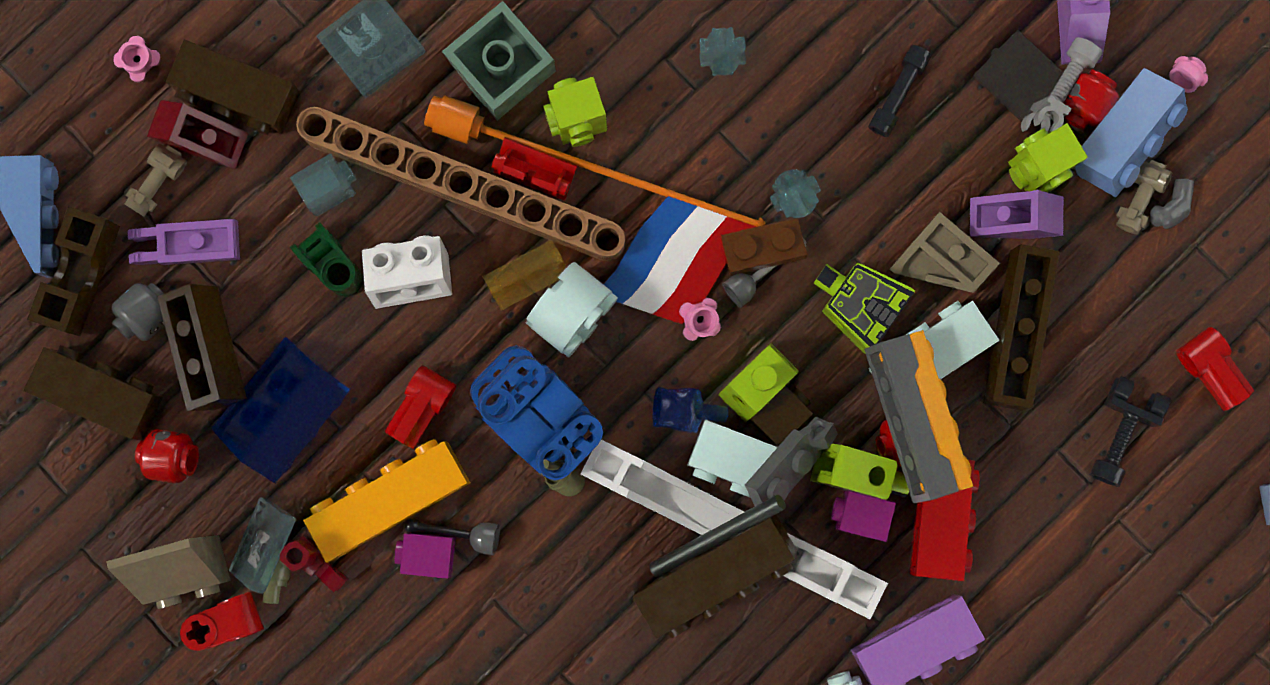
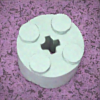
M576 262L571 263L557 277L560 280L551 289L548 288L526 319V324L568 358L581 343H585L598 326L596 324L601 315L604 316L618 299L610 289Z

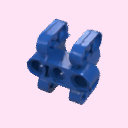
M514 345L506 348L471 385V398L477 406L476 409L482 415V420L539 474L542 473L548 479L559 480L565 478L592 452L602 439V425L590 413L582 400L546 364L541 365L531 352L523 346ZM514 356L515 359L509 363V359ZM521 367L525 369L522 373L518 371ZM499 369L501 372L497 376L494 375V373ZM505 381H508L511 385L509 388L504 384ZM485 383H489L478 397L480 387ZM500 394L495 402L486 403L492 395ZM589 429L592 434L586 439L583 435ZM572 446L577 449L574 454L569 450ZM554 450L550 455L545 456L549 451ZM565 454V463L561 468L548 470L544 467V459L554 462L560 460Z

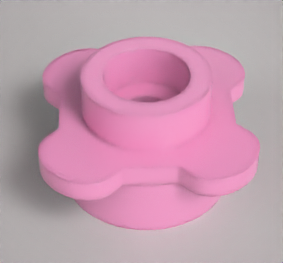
M140 36L131 37L128 42L120 47L119 52L114 55V64L118 68H124L130 74V79L134 82L144 81L146 73L153 66H158L161 62L159 52L150 50L145 45V40ZM140 56L141 60L137 63L134 62V58Z
M705 298L702 303L692 305L687 302L681 306L679 313L684 318L685 323L683 335L688 340L694 341L698 336L708 337L719 333L721 325L716 312L717 303L713 299ZM699 316H703L701 323L697 322Z

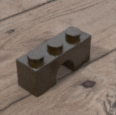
M68 206L55 244L61 248L59 267L51 281L48 283L40 282L27 320L65 333L81 336L120 229L119 225L105 218Z

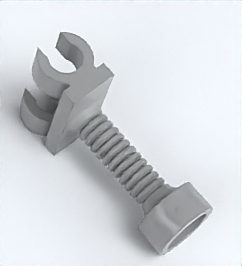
M1080 37L1074 39L1067 51V55L1071 59L1067 69H1065L1050 96L1033 103L1030 108L1033 113L1025 116L1022 120V132L1029 128L1032 119H1034V126L1041 124V129L1045 128L1048 134L1063 125L1064 116L1068 115L1072 109L1063 102L1085 67L1094 68L1103 54L1096 44Z

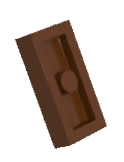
M798 218L721 235L730 276L807 258Z

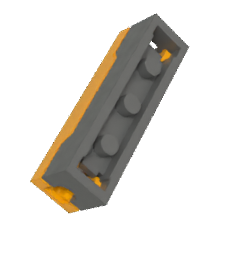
M921 330L865 348L867 360L913 503L934 500L973 487L970 478L971 466L968 459L962 453L958 440V425L950 415L945 400L947 395L943 381L938 378L933 362V347L926 339L924 331Z

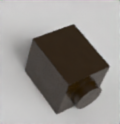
M784 386L748 421L773 446L778 447L793 429L797 430L813 414L807 408L811 402L795 386L791 390Z

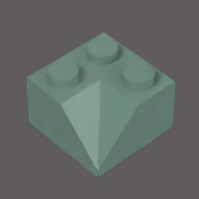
M503 1L442 51L470 90L497 121L556 72L554 59Z

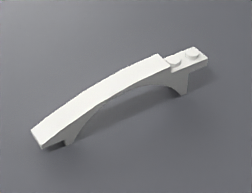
M603 440L592 450L581 472V475L701 535L744 513V511ZM788 534L799 555L796 560L791 562L794 569L783 576L871 619L888 583Z

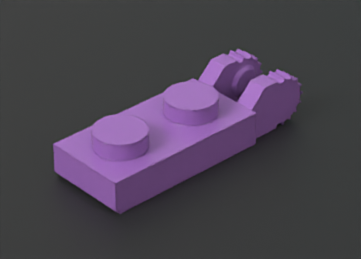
M235 219L156 224V227L128 230V240L144 242L157 239L156 252H135L129 254L130 264L145 265L159 263L161 265L240 260L238 221Z

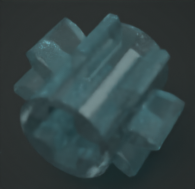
M732 27L728 29L712 28V32L708 35L707 39L700 38L701 67L710 65L713 76L717 74L733 75L738 65L746 64L744 52L746 50L745 38H736Z
M792 169L785 171L776 178L775 183L772 185L775 194L770 199L776 211L783 210L786 218L790 216L794 218L805 217L819 203L816 194L821 189L815 177H808L805 170Z

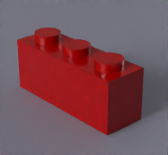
M968 460L971 466L970 478L973 487L934 500L916 503L909 574L919 577L964 581L965 573H970L973 554L972 549H967L968 533H973L976 525V511L971 509L972 493L978 492L980 481L979 470L974 469L975 461Z

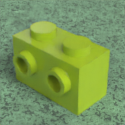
M594 77L578 82L576 78H568L554 84L553 90L547 91L550 104L543 105L546 113L545 116L552 137L560 135L563 145L571 143L572 147L582 146L594 140L593 135L607 131L606 113Z
M1068 123L1049 134L1043 128L1026 138L1022 144L1015 148L1018 154L1008 162L1011 166L1009 173L1019 189L1024 188L1025 191L1040 189V191L1048 193L1073 177L1071 169L1087 159L1088 156Z

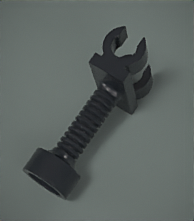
M1120 376V378L1116 377L1104 406L1122 413L1124 418L1121 419V425L1118 426V432L1114 436L1115 439L1111 443L1110 450H1108L1106 455L1107 457L1103 460H1095L1089 474L1093 478L1115 487H1120L1126 473L1121 468L1120 462L1122 461L1121 458L1124 457V451L1128 447L1129 440H1131L1133 435L1132 433H1134L1135 426L1137 425L1136 422L1140 421L1151 427L1161 426L1163 417L1171 402L1170 397L1157 392L1156 394L1152 393L1145 410L1127 403L1126 401L1134 387V381Z

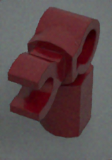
M304 534L298 541L290 542L284 546L280 553L279 560L292 572L302 569L311 577L316 575L333 592L338 591L349 579L330 562L326 563L315 541Z

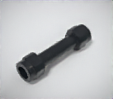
M917 45L910 46L901 63L904 68L883 107L877 108L868 125L871 131L880 136L889 137L899 119L896 114L917 74L922 75L932 56L929 51Z

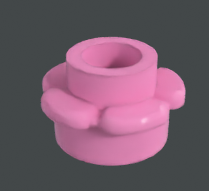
M1178 57L1175 60L1173 69L1169 73L1171 82L1184 88L1187 93L1194 92L1199 85L1204 86L1208 81V75L1205 73L1206 66L1196 57Z

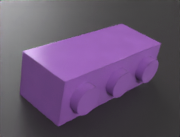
M953 594L850 650L869 685H907L906 682L919 675L921 679H926L937 674L943 669L941 663L954 656L956 660H961L978 651L976 645L984 641L985 638L963 597Z

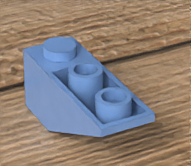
M41 155L0 156V210L33 272L46 278H53L54 268L57 267L59 262L58 248L54 244V229L58 227L59 223L58 210L54 205V190L58 188L59 184L58 171L53 162Z

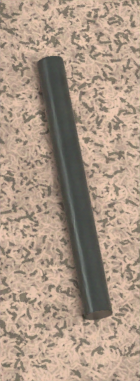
M777 494L651 562L649 566L652 574L655 577H659L786 508L783 498Z

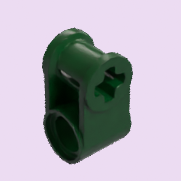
M318 222L315 225L316 230L299 245L293 244L290 249L327 288L339 296H352L362 286V273L342 250L343 247L321 222ZM341 268H349V280L343 285H335L333 278L336 271Z

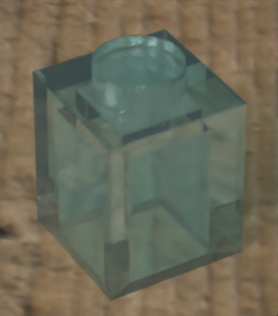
M331 153L290 177L307 208L316 217L357 194L351 184L357 179L346 160L338 162Z

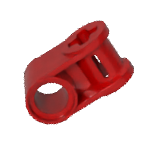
M247 592L220 602L215 607L187 618L181 626L180 637L186 647L191 650L200 651L229 641L233 642L264 630L252 593ZM200 625H208L210 628V632L205 635V638H197L195 635V631L200 629Z

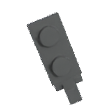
M815 417L802 430H792L745 484L754 506L777 494L783 500L786 499L791 490L811 470L817 459L821 457L822 450L828 449L835 440L838 433L834 423Z

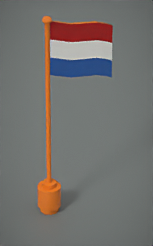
M446 95L443 98L433 96L427 109L424 125L431 127L433 133L465 144H469L471 138L478 140L481 133L501 140L507 137L579 167L667 197L640 228L616 271L603 285L618 297L616 302L678 324L684 323V318L679 313L681 306L687 302L692 305L702 303L727 263L721 235L765 225L761 217L756 220L485 126V117L479 115L480 107Z

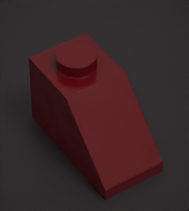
M160 100L147 137L179 151L231 169L236 168L248 136L247 132L184 103Z

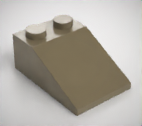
M219 535L189 538L106 561L108 570L142 605L156 602L158 609L182 603L180 595L195 591L196 598L221 592L219 584L231 581Z

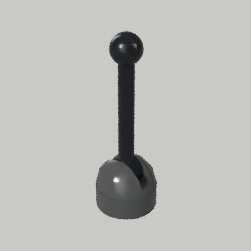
M408 518L404 522V529L408 533L423 531L469 539L470 545L475 551L494 556L497 550L500 536L499 524L480 523L471 531L419 523L416 518Z

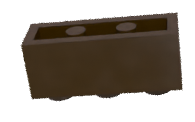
M185 39L165 81L176 91L174 97L194 106H197L198 101L212 106L210 109L212 113L228 120H233L234 115L248 120L247 127L265 135L269 134L270 129L280 134L283 133L300 93L292 82Z
M188 284L157 296L186 410H217L247 399L218 286Z
M60 345L58 350L43 347L23 391L134 440H144L163 397L152 393L154 385L133 376L130 382L116 377L118 369L97 360L94 366L80 361L82 353L64 345Z

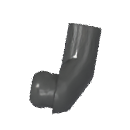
M1174 180L1172 201L1164 207L1154 206L1151 209L1150 222L1153 226H1163L1164 229H1170L1188 217L1191 212L1194 190L1193 180Z

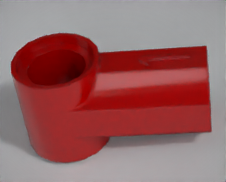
M1208 327L1176 350L1178 359L1184 368L1194 377L1201 379L1223 411L1242 403L1255 391L1231 359L1232 350L1228 342L1213 327Z
M421 365L410 380L404 393L406 397L390 421L385 433L408 447L416 449L436 414L439 415L450 401L457 385L425 365Z

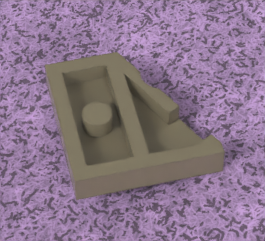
M939 212L889 270L895 274L974 293L1000 263Z

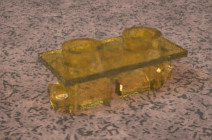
M550 240L484 275L483 278L502 311L560 280L557 277L567 267L553 241Z

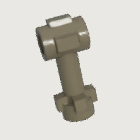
M158 144L147 160V163L154 168L138 191L133 188L129 189L125 195L128 199L124 204L143 217L146 216L148 211L153 212L157 204L152 201V198L167 176L173 180L180 176L187 164V160L181 157L182 154L169 145L165 147Z
M1151 160L1150 163L1144 161L1140 166L1139 175L1134 182L1139 184V188L1129 208L1120 207L1117 213L1119 220L1116 225L1120 229L1132 234H1138L1141 227L1145 229L1149 217L1143 214L1154 191L1164 193L1172 177V171L1167 170L1166 165Z

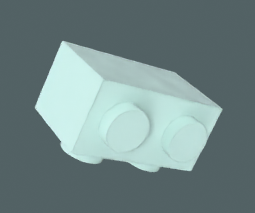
M705 420L687 466L695 468L692 476L715 484L717 477L732 482L731 491L750 497L745 484L777 447Z

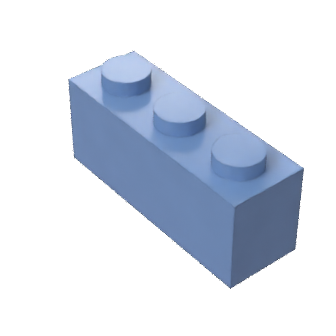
M1143 68L1082 145L1088 158L1075 167L1077 176L1114 197H1117L1124 187H1130L1137 179L1140 166L1148 156L1152 158L1158 153L1167 132L1172 126H1179L1185 118L1188 110L1185 89Z

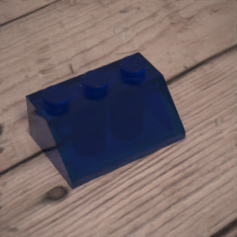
M284 337L244 387L247 399L231 404L211 429L243 464L276 484L283 473L291 468L295 458L307 443L315 438L319 428L331 413L341 405L350 389L294 342Z

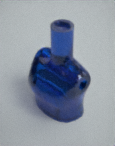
M661 386L656 389L652 414L653 426L655 428L664 427L680 432L696 433L702 420L727 421L728 407L703 404L699 389H668Z

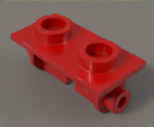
M505 137L500 153L495 155L491 168H494L493 173L565 201L578 165Z

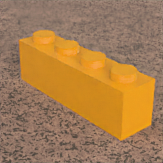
M432 439L416 448L414 451L417 456L408 462L403 463L401 458L382 467L380 472L383 476L369 483L366 478H363L345 489L347 496L334 503L330 497L310 508L313 515L303 521L325 562L338 559L470 484L471 482L449 443L443 441L438 444L436 439Z

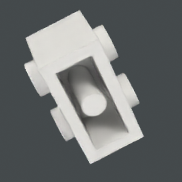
M419 236L413 241L397 244L381 243L374 248L362 250L365 293L375 309L452 295L449 255L440 236Z

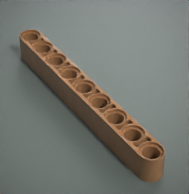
M306 108L297 118L296 126L298 133L310 146L317 150L601 261H614L624 252V231L612 221L322 108ZM319 120L326 121V129L321 135L315 137L309 135V128L312 123ZM358 134L363 137L362 144L358 149L353 151L345 149V141L349 136ZM390 148L399 150V158L395 163L391 165L381 163V155L385 150ZM426 162L435 164L436 169L432 177L428 179H419L416 172L421 164ZM466 176L471 178L472 186L466 193L460 194L452 190L453 182L458 177ZM502 190L508 193V202L503 207L494 208L488 204L489 196L494 191ZM537 204L545 208V216L538 222H529L524 217L525 210L531 205ZM570 218L577 219L582 224L580 233L572 237L566 236L560 231L562 223ZM609 232L617 236L619 243L615 249L604 251L596 244L597 239L603 233Z

